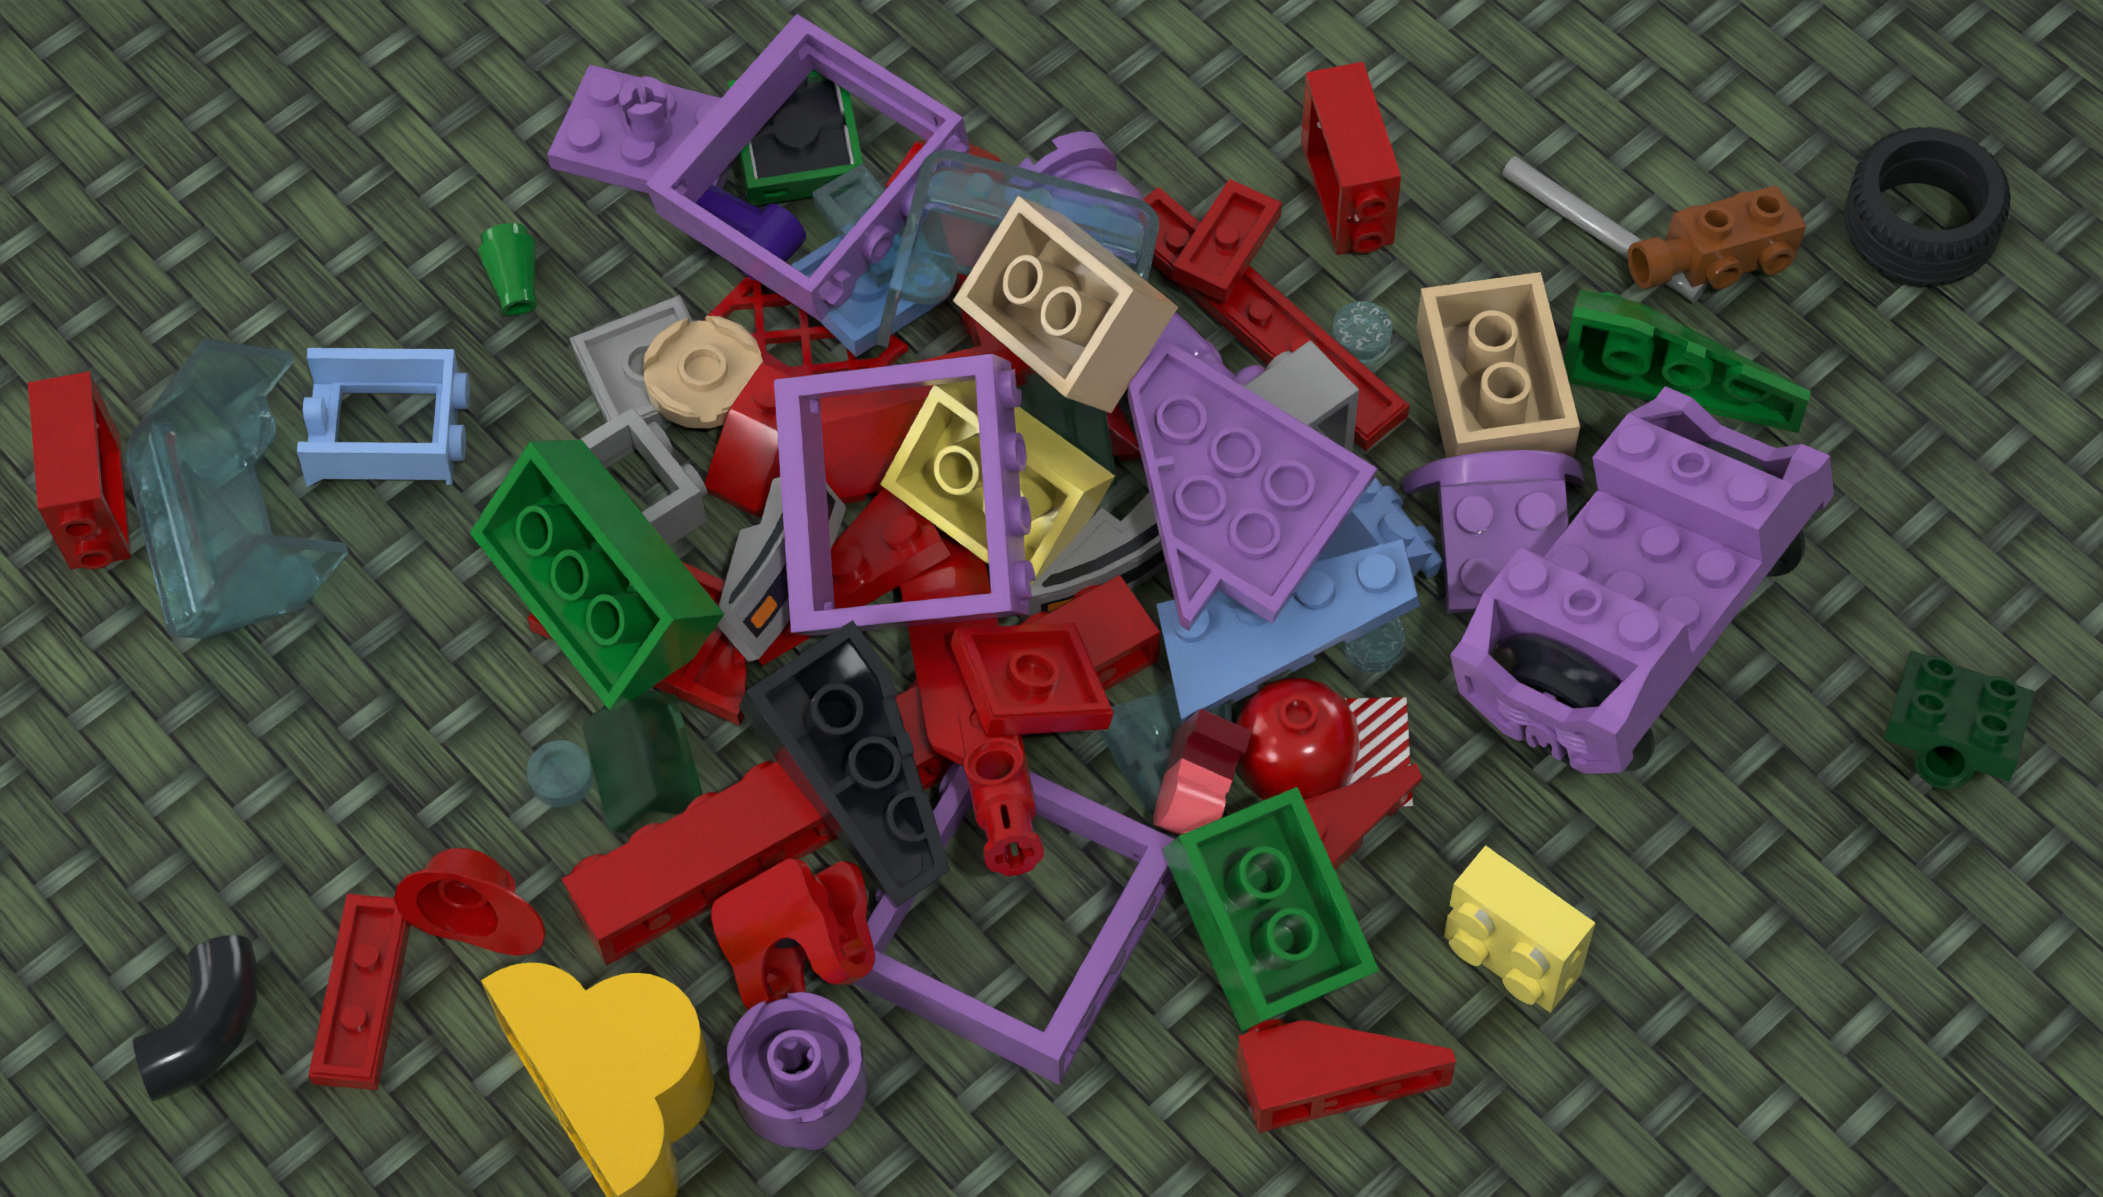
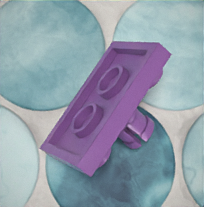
M589 64L547 154L550 168L648 193L645 183L721 98L664 84L652 77L642 76L643 78ZM735 159L712 185L723 189Z

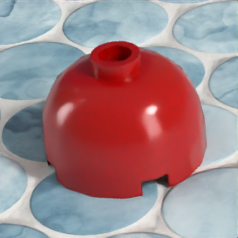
M1304 677L1282 678L1260 687L1243 704L1236 724L1252 731L1246 754L1238 760L1236 771L1243 784L1264 801L1298 787L1302 798L1307 799L1344 787L1351 781L1360 751L1356 717L1345 698L1331 687Z

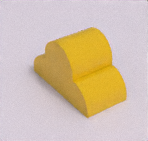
M542 963L511 965L482 979V984L502 1032L605 1196L676 1197L679 1185V1168L672 1143L688 1134L701 1121L710 1105L714 1089L713 1070L698 1016L685 993L666 979L644 973H627L613 976L585 991L582 985L569 973Z

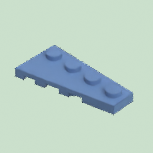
M1403 539L1317 561L1274 623L1266 620L1220 590L1214 595L1190 631L1180 625L1175 599L1157 604L1182 722H1186L1200 708L1209 711L1230 699H1233L1235 703L1258 691L1257 685L1288 669L1295 672L1316 661L1314 658L1316 654L1343 641L1348 644L1421 606Z

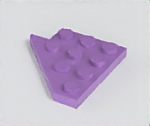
M1163 338L1129 383L1127 397L1180 625L1190 631L1218 590L1271 623H1274L1371 485L1378 468Z

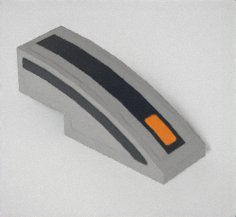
M780 477L772 480L761 524L742 529L739 532L718 606L725 615L717 626L748 662L759 659L790 620ZM826 483L830 548H832L838 535L846 506Z
M1150 492L1122 521H1119L1103 508L1090 519L1031 586L1032 599H1028L1030 615L1020 616L1022 622L1036 613H1050L1069 603L1078 591L1086 587L1102 585L1120 575L1130 590L1167 567Z

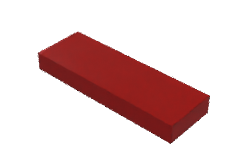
M357 894L346 895L308 1074L313 1085L378 1090L411 924L398 912L394 898Z

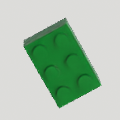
M1298 787L1182 834L1162 849L1242 1032L1380 971Z

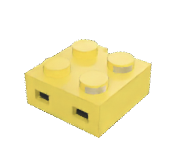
M1485 845L1453 884L1450 906L1454 909L1447 916L1444 937L1449 940L1452 950L1465 962L1473 966H1480L1482 964L1501 977L1506 989L1518 1000L1529 1005L1537 1003L1551 1013L1582 973L1595 922Z

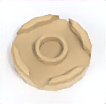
M705 316L706 321L698 320L691 323L690 319L687 318L674 322L656 335L644 356L643 380L651 404L666 419L687 428H714L725 424L730 407L759 365L763 363L756 339L742 325L720 316Z

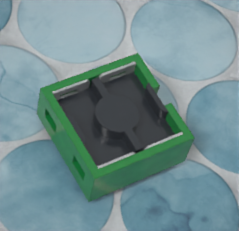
M812 70L739 153L747 201L753 206L864 189V165L850 93L815 70ZM737 80L728 81V90Z

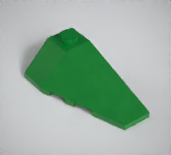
M1585 290L1579 291L1572 314L1563 360L1569 384L1648 401L1654 400L1666 386L1692 397L1709 414L1799 433L1809 402L1811 391L1640 302L1623 299L1621 296L1610 292L1594 293Z

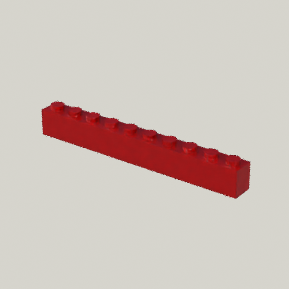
M1120 575L1102 585L1086 587L1078 591L1069 603L1050 613H1036L1021 624L1075 623L1104 691L1153 665L1160 659V631ZM916 679L907 691L895 698L905 731L909 732L913 745V757L923 790H926L942 781L946 771L954 761L934 751L929 743ZM766 761L751 768L744 775L742 781L720 793L708 792L697 797L687 806L685 812L663 824L651 823L640 828L631 836L628 843L606 855L595 854L583 859L573 868L571 874L561 878L570 906L605 965L608 966L711 909L714 901L777 864L787 859H801L838 839V837L777 761L775 763L773 761Z

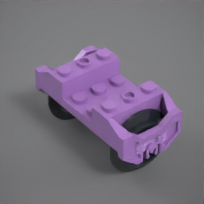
M1666 386L1654 400L1628 413L1592 457L1598 490L1544 558L1521 547L1483 593L1461 642L1450 654L1459 693L1503 734L1517 741L1527 738L1529 746L1536 748L1538 745L1552 755L1553 758L1569 764L1572 768L1584 774L1633 771L1642 768L1648 763L1655 749L1651 725L1765 576H1782L1790 573L1798 566L1805 553V538L1802 528L1814 512L1824 509L1834 496L1830 455L1804 444L1774 448L1722 426L1692 397ZM1500 642V644H1499V645L1497 646V648L1495 649L1494 654H1493V658H1492L1489 654H1490L1491 651L1495 648V646Z

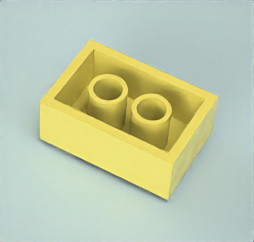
M976 380L933 385L880 485L989 564ZM1015 407L1016 433H1021L1023 436L1027 456L1025 470L1019 471L1021 497H1026L1031 512V530L1028 535H1024L1025 560H1029L1032 563L1037 580L1090 521L1114 480L1115 475L1021 407Z

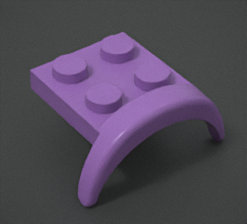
M1503 450L1470 453L1430 462L1413 470L1402 479V488L1405 494H1415L1419 491L1438 486L1447 614L1475 612L1483 593L1520 547L1544 558L1569 526L1565 481H1569L1574 485L1585 483L1583 466L1578 460L1559 452L1544 450Z

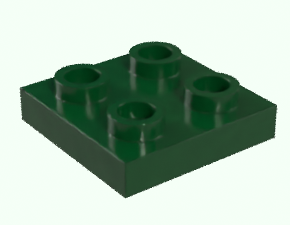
M1911 650L1901 676L1883 740L1916 750L1915 767L1918 775L1935 788L1946 790L1959 788L1968 783L1975 770L2010 782L2018 763L2035 691L2021 687L2005 677L1988 676L1957 666L1947 658L1934 655L1927 656Z

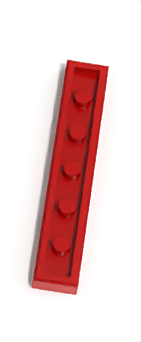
M1157 187L1143 198L1152 222L1146 252L1143 256L1265 364L1268 365L1276 356L1285 351L1293 353L1311 340L1359 389L1354 442L1365 452L1408 417L1410 405L1251 266H1248L1225 303L1172 279L1173 264L1200 222L1160 187Z

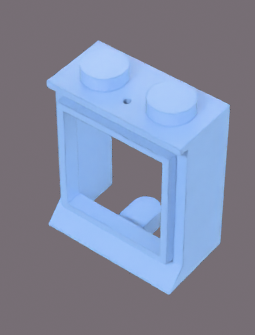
M307 349V361L314 383L313 396L304 397L303 418L308 432V442H298L297 455L307 487L322 479L446 480V485H453L454 461H464L466 453L465 426L457 425L459 409H468L470 401L469 374L459 373L454 349ZM342 393L436 394L432 443L338 442Z

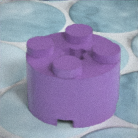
M805 992L787 994L788 998L776 1000L768 1004L765 1000L753 1006L739 1020L728 1042V1073L737 1108L747 1125L755 1133L777 1145L817 1150L827 1146L833 1138L846 1130L859 1114L867 1092L865 1061L858 1033L848 1014L841 1007L829 999L816 994ZM804 1066L809 1067L806 1071H801Z

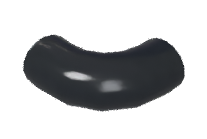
M238 935L221 936L202 942L191 949L187 955V964L191 976V993L185 1008L171 1023L154 1032L133 1039L138 1068L146 1091L152 1101L172 1096L209 1077L242 1043L257 1005L256 958L252 943L248 938Z

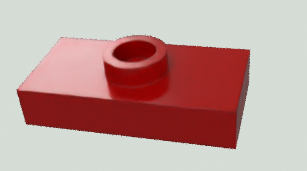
M1229 179L1174 262L1172 279L1225 303L1281 217L1282 202Z

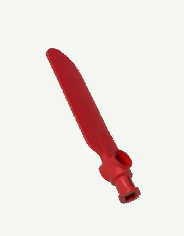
M936 525L935 527L951 556L900 585L903 602L991 593L986 562ZM992 618L908 627L927 737L934 751L964 766L976 822L980 828L986 831L988 842L985 844L983 852L985 864L992 872H998L1004 876L1021 875L1033 870L1036 864L1044 857V847L1038 834L1034 833L1032 820L1036 815L1035 793L1030 778L1022 735H986L950 645L955 628L999 626L998 619ZM1010 843L1017 844L1018 855H1012Z

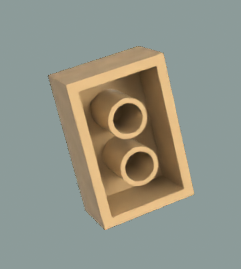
M1017 196L953 300L1066 398L1112 413L1128 388L1129 383L1178 309V306L1064 214L1021 196Z
M1541 272L1421 288L1416 329L1446 458L1470 453L1503 450H1544L1559 452L1574 458L1580 424Z

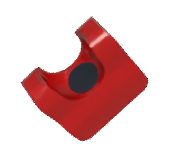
M787 859L719 897L712 906L711 921L717 941L733 967L739 994L747 1010L765 1000L768 1004L776 1000L788 998L787 994L806 993L804 967L807 956L814 972L829 984L850 985L868 975L874 966V946L866 921V887L861 870L857 864L852 862H837L820 873L813 875L806 862L800 859ZM768 985L771 987L774 996L772 995Z

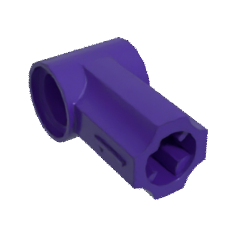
M711 185L696 202L697 205L784 262H787L806 241V232L801 223L782 206L768 204L761 210L715 185ZM741 270L745 275H747L751 279L758 281L746 272H744L743 270Z

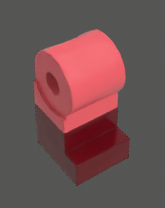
M1201 708L1184 722L1174 735L1154 810L1153 824L1160 829L1180 836L1221 819L1226 803L1225 795L1229 793L1238 760L1246 754L1252 731Z

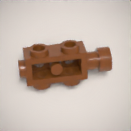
M1777 185L1753 192L1745 191L1731 198L1701 206H1689L1682 211L1673 213L1664 241L1659 237H1653L1634 242L1630 245L1628 249V266L1633 280L1642 289L1667 284L1671 281L1673 275L1680 273L1685 275L1692 287L1710 283L1715 289H1725L1736 283L1743 273L1762 268L1765 274L1774 275L1788 268L1796 257L1806 225L1798 209L1791 206Z

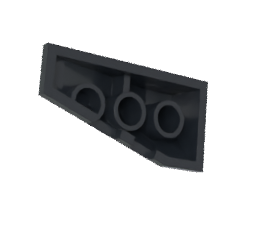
M852 620L748 689L742 698L739 708L775 760L896 909L951 869L928 795L924 793L915 764L913 745L909 732H906L895 698L897 693L891 673Z

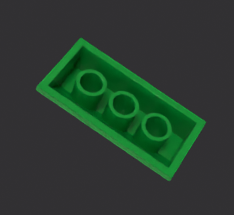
M582 439L529 441L469 532L609 711L620 709L693 660L725 615Z

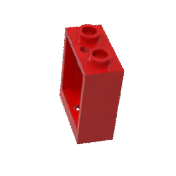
M1364 62L1307 72L1305 75L1301 144L1336 254L1341 255L1355 251L1369 253L1378 250L1382 246L1394 244L1401 173Z
M90 371L28 382L38 510L70 570L77 568L100 569L115 561L131 559L120 434Z

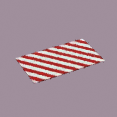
M1407 697L1345 698L1356 717L1360 746L1355 770L1351 781L1347 785L1410 766ZM1412 791L1408 794L1407 801L1401 807L1413 806Z

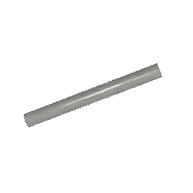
M1514 156L1505 166L1502 176L1628 259L1630 245L1634 242L1642 241L1518 157ZM1683 273L1673 275L1671 281L1665 284L1692 303H1695L1701 297L1707 284H1701L1692 287Z

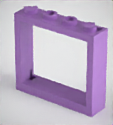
M796 14L645 185L659 216L821 322L833 307H839L849 299L857 279L870 264L878 263L887 255L895 235L909 219H916L924 212L930 202L932 192L945 177L952 176L961 169L967 159L970 145L962 116ZM812 70H815L922 137L927 143L809 278L697 205L696 202Z
M994 354L774 380L791 633L809 636L830 635L852 620L860 631L1030 615L1028 599H1032L1031 581H1036L1032 563L1029 560H1025L1024 535H1028L1031 530V512L1026 497H1021L1019 471H1024L1026 468L1027 456L1023 436L1021 433H1016L1014 408L1021 405L1022 390L1016 388L1015 369H1011L1010 361ZM976 380L991 593L835 609L820 398Z
M956 762L950 765L942 779L938 793L941 799L933 811L944 849L972 803L964 766ZM1029 771L1035 793L1037 815L1139 863L1045 1031L1042 1032L883 954L918 893L895 909L878 888L876 901L879 903L867 922L875 952L874 966L868 975L852 984L1060 1085L1174 880L1162 849L1175 839Z

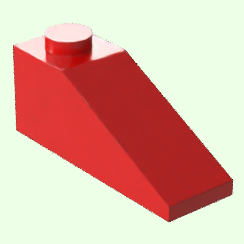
M1280 1019L1264 1021L1251 1027L1247 1034L1238 1036L1237 1063L1258 1133L1450 1086L1456 1064L1453 1050L1450 1048L1307 1020L1288 1024Z

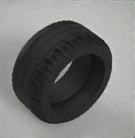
M1911 127L1907 128V130H1898L1897 133L1893 132L1874 143L1862 156L1855 169L1845 202L1844 217L1848 237L1852 245L1855 246L1856 252L1860 253L1863 260H1867L1869 266H1874L1876 271L1883 272L1884 276H1890L1895 281L1900 280L1902 283H1912L1915 286L1921 284V286L1925 287L1927 285L1933 287L1938 284L1943 286L1947 285V283H1955L1957 280L1961 281L1977 272L1989 260L2002 235L2009 215L2011 200L2009 183L2003 168L1999 166L1998 160L1993 158L1991 152L1986 151L1987 149L1984 146H1980L1977 141H1972L1970 137L1963 136L1959 132L1955 133L1952 130H1944L1939 127H1917L1916 129ZM1908 183L1936 186L1955 196L1968 210L1972 221L1961 227L1949 230H1930L1917 227L1898 217L1888 207L1881 193L1894 186Z

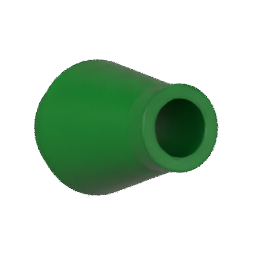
M504 223L488 228L481 234L482 244L479 246L477 253L500 300L502 313L508 316H519L532 312L537 307L535 296L536 240L528 235L526 226L519 223Z

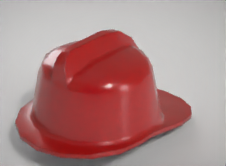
M450 848L441 851L432 857L424 870L407 875L397 884L394 901L398 912L412 926L429 935L462 941L497 953L513 956L532 954L541 948L544 943L546 931L541 917L528 902L515 893L516 884L509 871L502 867L494 858L481 851L470 848Z

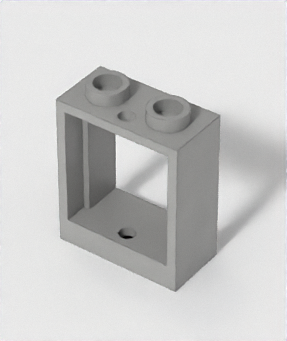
M631 407L581 438L605 468L636 449L671 492L670 495L642 512L668 546L707 522L702 497L707 495L706 486L697 471L689 463L681 467L671 455L674 452L672 444L658 423L653 421L647 425L638 412Z

